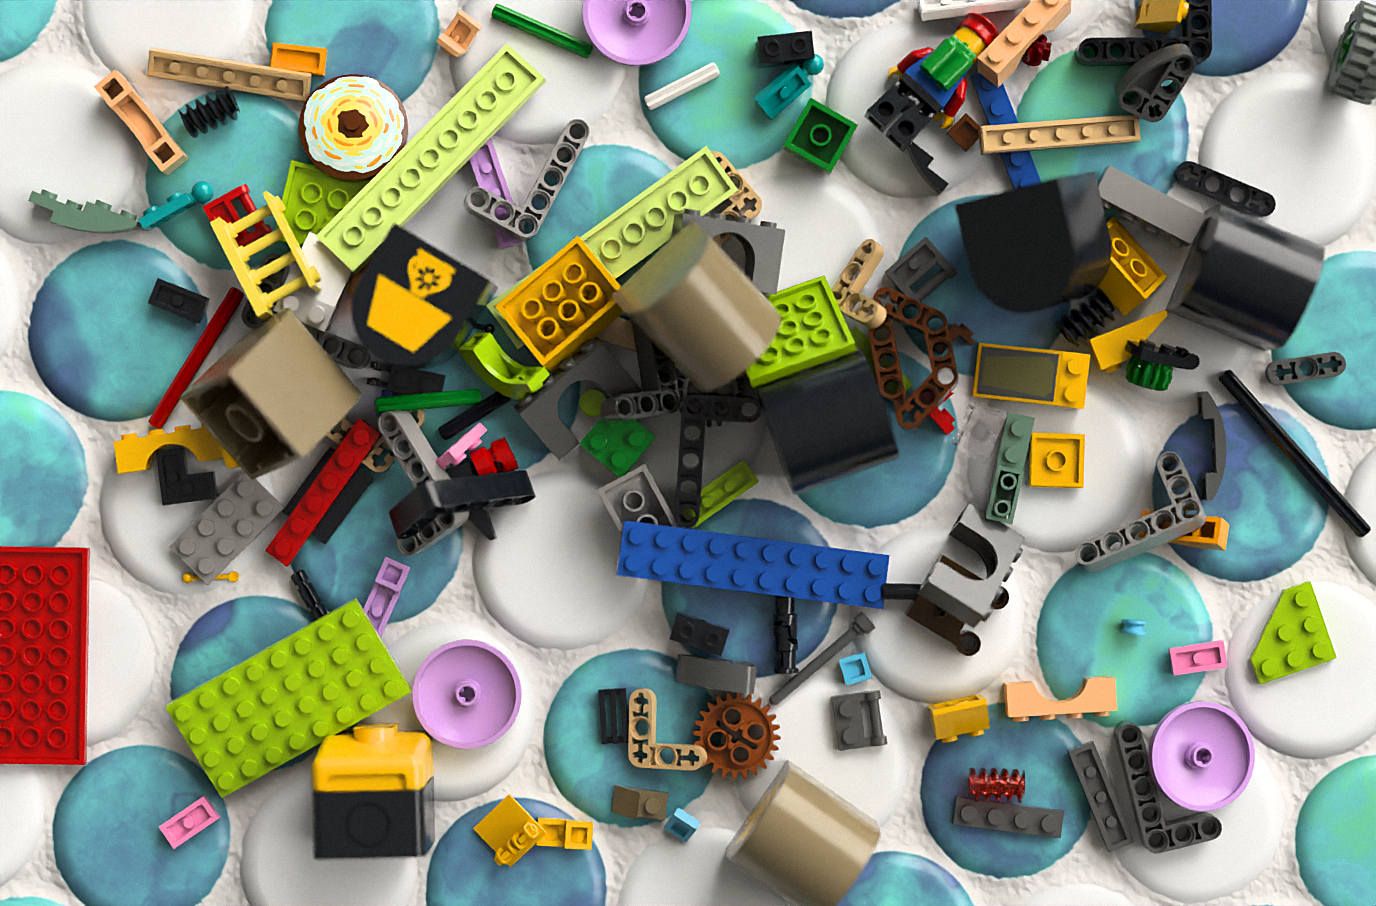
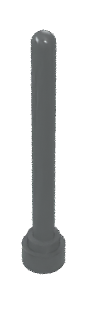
M862 611L854 617L853 626L770 696V704L778 705L858 635L863 636L865 633L868 635L876 627Z

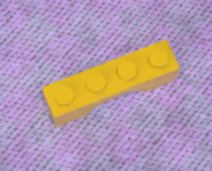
M202 423V428L191 430V425L174 427L175 432L164 434V429L147 431L148 436L138 438L137 433L121 435V440L113 441L118 474L150 470L156 452L172 444L185 446L194 453L199 462L224 458L219 442Z

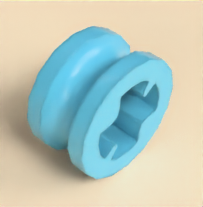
M1122 619L1121 623L1124 624V628L1121 629V633L1146 634V631L1143 630V626L1146 624L1145 620Z

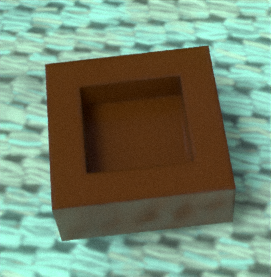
M965 113L946 134L967 152L979 139L978 128L980 126Z

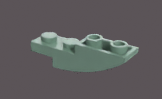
M42 189L40 194L32 191L28 200L52 210L50 222L70 229L90 233L115 234L139 230L142 227L139 222L135 221L136 215L121 210L120 214L110 211L112 205L100 200H96L95 204L87 201L83 211H81L83 205L68 199L66 204L56 201L58 195Z
M1007 412L990 484L986 519L1013 524L1024 475V464L1035 420L1033 417Z

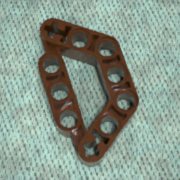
M883 287L875 292L873 300L882 306L880 299H886L887 296H890L891 302L899 307L897 314H895V307L886 304L884 308L887 313L884 322L877 328L869 329L873 361L882 397L894 403L897 423L901 429L912 432L917 430L955 389L959 377L946 316L941 311L896 290ZM908 307H915L918 310V315L913 319H906L903 316L904 310ZM933 318H939L942 320L943 325L941 329L933 331L928 328V322ZM891 319L924 334L932 373L908 399L906 397ZM877 330H887L889 332L888 338L883 342L876 341L874 335ZM939 344H943L948 348V353L944 357H936L933 354L934 348ZM889 355L894 358V364L890 368H883L879 365L880 359L883 356ZM943 371H949L954 375L952 382L949 384H942L938 380L940 373ZM889 382H896L900 385L899 391L894 395H889L885 392V386ZM931 391L935 394V400L928 405L921 403V394ZM916 402L917 406L925 412L921 414L918 410L913 416L915 422L912 424L908 421L904 424L905 419L903 415L905 413L908 415L912 414L915 410V406L912 404Z

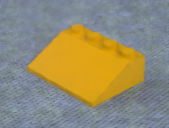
M576 236L495 306L542 366L551 373L559 368V364L564 359L576 354L583 343L596 337L625 312L611 297L621 285L579 236Z

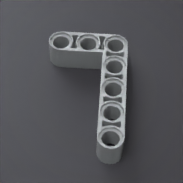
M573 119L566 125L522 208L485 188L474 187L465 196L464 207L466 211L517 240L528 241L532 239L538 232L589 137L590 130L588 124L584 120ZM572 127L579 128L583 135L582 138L574 139L571 137L569 129ZM558 151H566L570 156V161L567 163L560 162L557 158ZM544 175H554L557 179V185L548 186L544 181ZM472 195H480L484 199V206H473L470 202V197ZM536 197L541 198L545 203L544 209L536 210L533 208L531 200ZM497 208L505 209L508 213V219L504 221L498 220L494 215V210ZM519 222H529L532 226V232L529 234L522 233L518 227Z
M393 410L379 416L378 428L414 488L428 481L450 479L445 469H441L435 462L438 457L409 411ZM469 511L452 513L453 518L451 514L439 515L418 534L406 539H397L398 550L404 556H412L428 550L468 520Z
M1168 451L1161 454L1157 459V468L1172 505L1081 543L1076 548L1075 557L1084 570L1090 573L1099 572L1193 532L1204 525L1206 521L1205 511L1186 466L1178 454ZM1170 464H1177L1173 471H1166ZM1180 487H1187L1183 494L1176 495V491ZM1190 510H1197L1194 517L1185 518ZM1172 521L1167 529H1160L1163 522ZM1139 532H1146L1143 539L1135 540V536ZM1121 543L1117 550L1110 551L1112 544ZM1096 553L1093 560L1085 562L1087 555Z

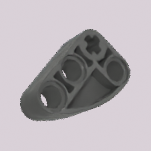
M1185 44L1164 47L1150 53L1135 63L1121 77L1115 87V94L1121 108L1149 122L1162 120L1195 69V60L1189 47ZM1187 57L1183 63H1175L1178 58ZM1173 80L1170 85L1161 86L1164 81ZM1127 92H1135L1131 97H1123Z
M678 654L675 682L716 690L754 694L757 665L749 662Z

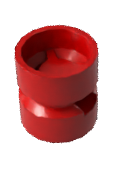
M505 437L491 442L488 449L483 446L470 452L479 475L511 472L519 468Z

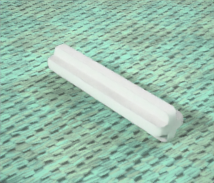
M710 63L645 96L644 101L649 110H653L717 78L720 75L719 69L715 63Z

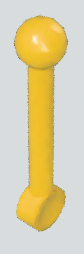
M232 571L229 574H219L214 580L236 582L239 579V574L236 571ZM185 573L182 576V580L185 583L202 580L198 575H191L190 573Z

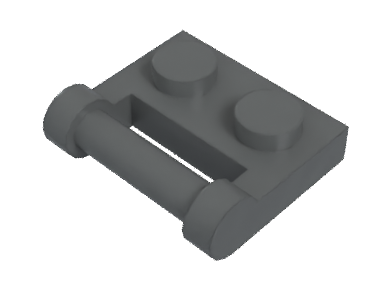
M924 237L884 272L902 294L919 302L947 278L952 279L957 274L955 269L927 237ZM937 263L941 270L914 293L909 286Z
M880 690L831 696L839 751L888 744L887 736L883 734L879 699H881ZM860 701H868L873 737L865 738Z

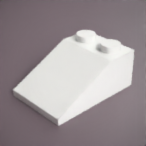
M309 232L302 251L310 267L314 266L320 274L322 280L318 283L322 290L317 293L308 284L279 300L274 310L279 312L282 309L290 308L301 322L325 332L332 322L352 271L318 240L317 234ZM297 261L285 284L303 275Z

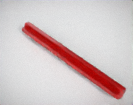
M231 287L149 418L148 422L153 427L161 429L179 402L180 396L189 386L243 299L244 293L241 290Z

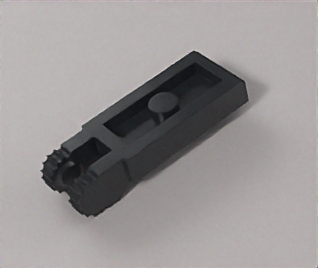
M1140 339L1139 342L1128 340L1125 346V351L1140 360L1180 369L1194 370L1200 362L1199 356L1179 346L1174 348L1167 344H1161L1160 347H1157L1155 343L1145 339Z
M371 362L370 368L378 371L391 372L389 382L376 378H367L366 383L387 388V391L406 395L443 392L446 375L406 368L395 364L390 366Z

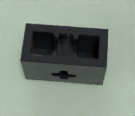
M812 30L757 37L760 68L786 66L792 63L802 64L805 60L815 59Z
M677 612L669 639L722 656L730 629Z

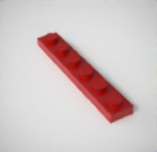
M358 418L265 552L286 567L291 564L382 435L381 432L361 418Z

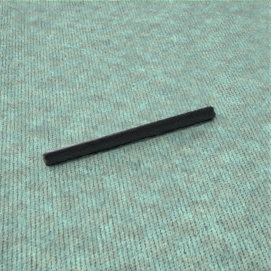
M1231 370L1223 372L1219 376V381L1355 534L1358 537L1367 535L1371 530L1368 523Z

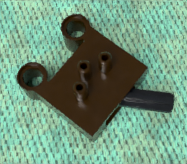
M940 554L934 564L935 566L940 561L968 579L983 580ZM884 583L882 585L883 599L912 600L904 614L954 644L956 650L961 654L972 656L980 650L981 641L979 637L972 631L962 630L965 625L963 621L918 594L922 584ZM1004 588L1001 601L997 604L991 603L990 606L993 609L1004 608L1009 601L1008 591ZM965 636H972L974 639V645L969 650H963L960 645L961 639Z

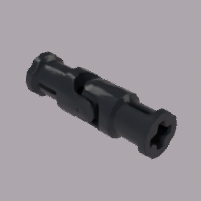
M773 595L776 597V614L773 615L774 650L777 651V668L774 669V673H799V669L796 667L798 615L795 613V600L792 597ZM783 622H787L789 624L787 626H781Z

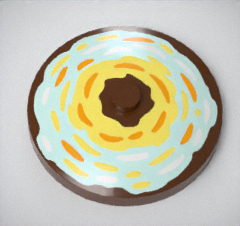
M342 75L324 82L307 98L299 118V136L308 159L322 173L340 181L363 182L373 179L406 146L408 120L401 100L386 84L365 75Z

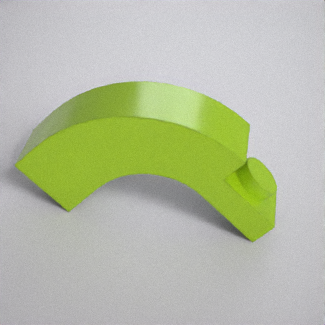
M490 332L473 334L458 349L466 363L485 383L512 399H521L526 392H536L543 386V381L550 375L544 366H524L511 359L501 349Z

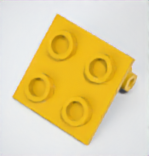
M510 794L473 828L496 852L494 857L496 864L499 866L508 864L510 867L547 834Z

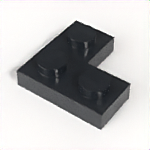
M185 448L156 452L162 505L218 498L215 471L188 475Z

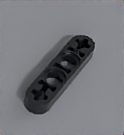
M1185 161L1175 169V180L1181 186L1248 214L1262 218L1270 215L1275 210L1276 202L1271 194L1192 161ZM1190 167L1193 175L1200 176L1201 172L1205 174L1200 179L1199 186H1196L1195 183L1198 180L1190 177L1185 181L1181 170ZM1212 176L1218 179L1220 185L1217 191L1211 192L1207 190L1205 181L1208 177ZM1240 187L1244 191V199L1241 202H1235L1231 199L1230 192L1232 188ZM1252 192L1254 196L1251 199L1260 201L1265 198V204L1269 208L1260 212L1259 205L1251 202L1249 207H1247L1245 204L1249 201Z

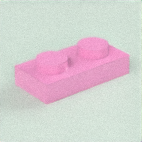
M481 422L478 423L435 462L441 469H444L450 463L455 467L467 456L464 453L466 449L471 452L482 443L479 437L487 429Z
M1223 640L1168 648L1173 676L1228 667Z
M204 795L160 825L159 828L173 849H175L219 819L220 816L206 795Z

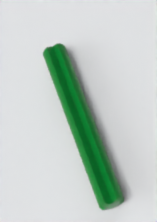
M496 4L492 10L491 16L494 19L588 59L592 53V44L503 5Z
M479 389L377 397L374 400V408L376 413H385L393 410L411 411L476 405L481 402V393Z

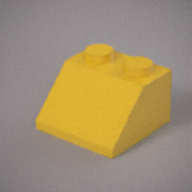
M981 694L927 705L934 737L936 740L941 739L942 743L958 740L957 735L968 733V737L984 734V729L990 728L987 701Z

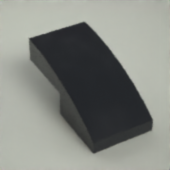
M912 142L907 150L915 168L926 183L940 195L949 183L928 168L934 158Z

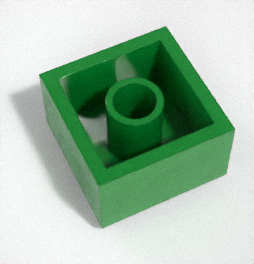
M810 98L782 149L825 174L830 175L858 124Z
M601 417L579 444L620 478L629 471L655 440L656 436L636 420L612 423Z

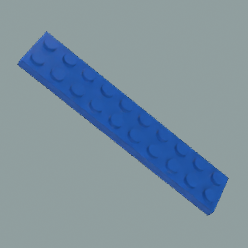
M623 520L616 575L883 609L882 585L887 580L890 555Z

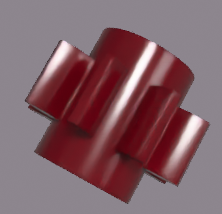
M1041 34L1029 46L1021 58L1023 63L1029 66H1039L1042 60H1049L1052 44L1047 42L1045 35Z

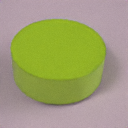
M594 389L584 392L579 402L582 412L591 417L601 415V404L606 397L602 392Z

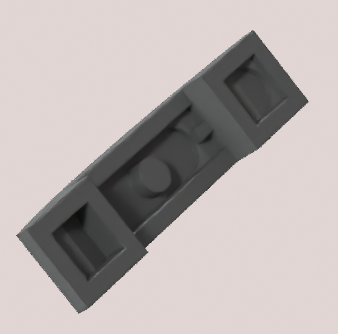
M1208 391L1197 392L1198 419H1209L1211 473H1200L1201 499L1213 500L1224 474L1226 436L1221 415L1213 398Z

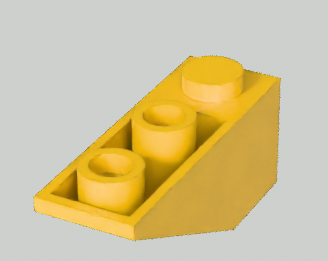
M1140 0L1134 28L1166 35L1177 24H1180L1181 19H1185L1188 3H1185V0Z

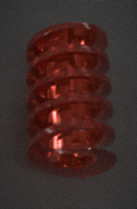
M969 768L968 794L969 796L973 794L975 802L979 801L981 794L984 795L986 802L990 801L991 795H995L998 803H1000L1002 795L1006 796L1008 803H1011L1013 795H1016L1018 803H1022L1025 795V771L1023 770L1020 777L1018 769H1013L1009 776L1007 769L1003 768L998 776L996 768H991L989 775H987L985 768H980L977 775L974 768Z

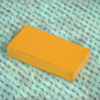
M273 43L270 67L325 77L328 50L327 48Z

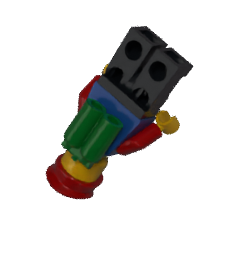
M968 13L965 16V20L957 26V31L949 39H944L935 49L927 47L911 51L897 66L889 69L888 80L894 74L899 75L900 78L867 110L864 117L883 133L902 112L903 115L888 129L885 135L902 152L908 148L911 142L932 119L940 121L944 117V123L940 125V128H950L954 122L953 117L965 101L968 83L964 77L972 64L976 63L977 57L999 36L996 27L981 14Z

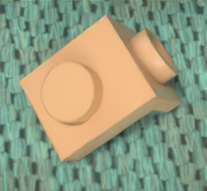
M460 10L444 34L439 36L436 42L441 45L442 50L448 55L459 57L467 52L483 26Z

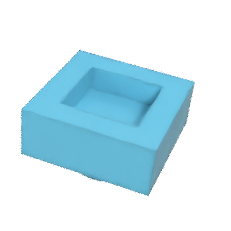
M865 652L838 659L846 686L872 679Z
M677 808L665 824L664 829L686 843L701 822L693 818L689 813Z

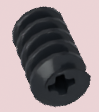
M225 86V96L216 90L215 100H212L207 94L205 95L206 104L203 105L196 99L195 109L188 103L185 104L186 113L183 114L178 109L186 130L193 138L198 137V129L206 134L208 132L207 124L212 129H217V120L226 125L228 123L227 115L234 121L238 119L237 111L240 112L239 106L228 86Z
M1101 290L1096 292L1097 298L1094 296L1088 297L1089 305L1081 302L1079 304L1080 311L1074 308L1071 309V318L1063 315L1061 317L1063 325L1055 321L1062 335L1069 343L1074 344L1076 347L1080 346L1079 336L1086 341L1088 340L1086 331L1089 330L1097 334L1096 324L1103 328L1106 327L1104 318L1107 317L1112 322L1115 321L1113 315L1115 308Z

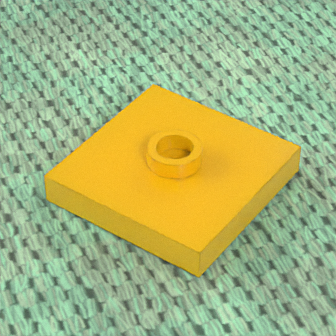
M1032 432L1029 442L1028 487L1083 488L1085 434Z

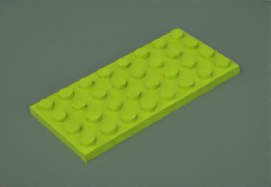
M354 598L169 702L165 708L219 795L223 798L318 745L326 737L336 735L409 694L411 688L357 598Z

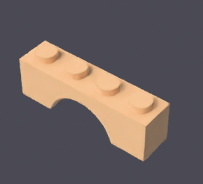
M1033 0L977 57L978 72L999 88L1017 69L1022 56L1029 46L1048 30L1054 31L1071 13V0Z
M117 70L112 71L94 86L110 108L134 133L144 147L145 152L161 172L170 175L189 159L120 72Z
M1112 676L1084 677L1079 690L1070 698L1060 701L1044 698L1031 681L1003 682L1005 715L1012 717L1014 722L1029 721V716H1039L1040 720L1056 719V714H1067V718H1082L1083 713L1094 712V716L1102 717L1110 716V711H1117L1116 680Z

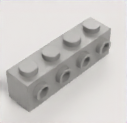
M1110 165L1104 169L1097 183L1103 209H1115L1120 212L1119 217L1131 223L1136 220L1144 224V230L1154 235L1161 233L1167 236V241L1179 248H1182L1183 245L1189 246L1192 244L1206 217L1205 214Z

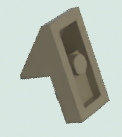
M615 785L611 812L633 819L644 817L665 821L669 792Z

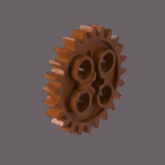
M727 691L725 700L716 695L717 704L714 705L712 702L707 701L708 708L710 709L708 712L700 709L699 712L704 719H695V723L701 729L693 730L694 735L700 736V739L693 742L694 745L704 748L707 753L705 765L712 762L713 773L721 768L723 778L728 771L732 772L734 780L738 772L742 773L744 779H747L748 770L757 775L756 767L758 765L764 769L767 768L764 762L765 758L774 760L770 750H779V747L773 744V741L780 740L781 736L774 734L773 731L779 729L780 725L771 723L777 717L776 714L767 715L770 705L768 704L761 708L762 698L759 697L753 702L751 701L752 694H748L744 699L741 693H737L736 698H732L730 692ZM735 709L740 712L741 717L736 723H730L725 719V714L728 710ZM721 721L733 731L741 729L742 736L756 744L757 749L751 748L739 738L733 741L732 734L719 727L716 722ZM753 724H758L763 728V733L758 738H753L748 734V729ZM715 732H721L726 737L725 742L720 746H716L710 741L711 735ZM738 747L746 748L748 750L747 758L736 760L733 757L734 750Z

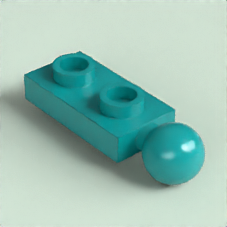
M815 54V59L803 61L802 68L792 63L753 98L770 120L775 118L812 85L807 77L809 75H817L823 70V59L818 54Z
M197 182L192 187L191 193L182 194L178 192L166 199L168 203L159 208L157 205L148 208L143 212L144 216L138 220L143 229L150 231L195 206V202L206 203L210 201L213 197V188L207 182Z

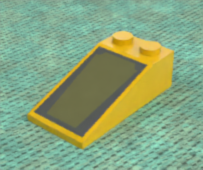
M978 343L972 397L1084 409L1090 354Z

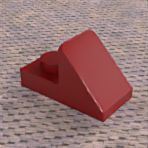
M926 391L920 396L921 403L926 405L931 404L935 400V394L931 391ZM951 392L943 402H945L954 393ZM937 407L930 415L931 419L945 435H948L955 429L952 424L955 419L945 408L940 411Z

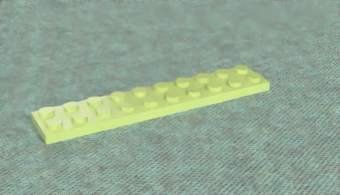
M506 44L316 235L318 240L354 274H357L374 257L393 223L403 227L546 82L545 78Z
M705 146L580 238L612 276L617 279L671 240L674 214L684 213V209L701 211L700 216H704L735 194L738 189L709 148ZM540 267L486 305L517 349L526 344L495 306Z

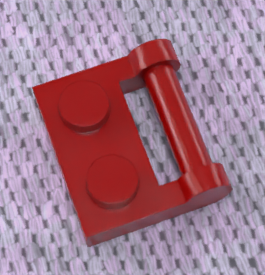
M247 184L241 185L202 206L210 222L220 217L225 222H231L232 224L241 219L232 201L239 199L248 215L257 210L248 194L250 190ZM261 220L254 224L255 231L249 233L245 229L239 232L238 237L235 238L239 247L241 245L245 247L272 232L268 224L265 225L264 221Z

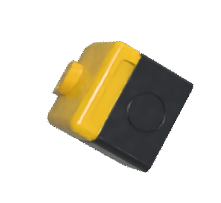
M399 723L358 724L354 727V732H339L336 735L326 737L322 741L312 764L314 859L415 858L426 856L435 842L434 776H432L434 774L433 738L428 732L399 731Z

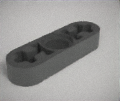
M1338 352L1271 362L1267 366L1265 376L1273 385L1334 377L1344 372L1346 360ZM1330 357H1332L1333 361H1338L1339 365L1334 367V372H1332L1331 368L1320 369L1322 374L1318 375L1320 363L1330 362ZM1302 361L1310 362L1313 367L1312 373L1307 377L1302 376L1298 370L1299 364ZM1289 363H1293L1292 373L1295 379H1292V374L1282 375L1279 381L1277 376L1272 375V371L1277 369V365L1283 370L1291 368Z

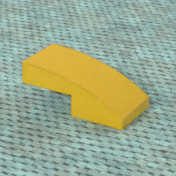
M537 817V823L547 832L536 843L537 846L592 850L593 822Z

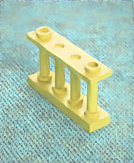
M268 191L262 193L267 205L235 223H227L220 217L210 222L257 317L263 321L274 315L271 308L274 307L275 302L309 284L310 288L317 293L322 290L318 283L322 280L320 274L314 266L310 267L283 214V211L286 210L279 196L274 197ZM273 214L279 225L278 229L245 247L242 245L239 247L235 239L238 237L239 232ZM285 237L291 249L290 252L258 270L250 269L247 263L250 260V256ZM297 261L303 275L269 294L262 292L259 286L262 283L261 280Z

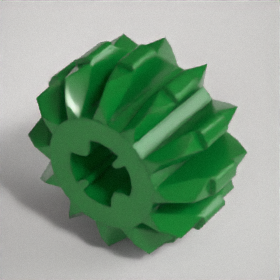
M1132 356L1126 368L1125 378L1128 382L1143 388L1165 391L1168 389L1169 384H1171L1173 368L1167 365L1140 360Z

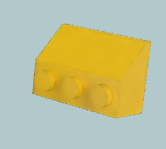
M1113 216L1107 221L1112 248L1110 265L1098 288L1112 301L1113 306L1119 309L1125 316L1146 300L1168 276L1119 220Z

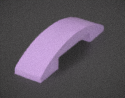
M385 557L375 579V584L363 609L380 638L411 567L388 557Z

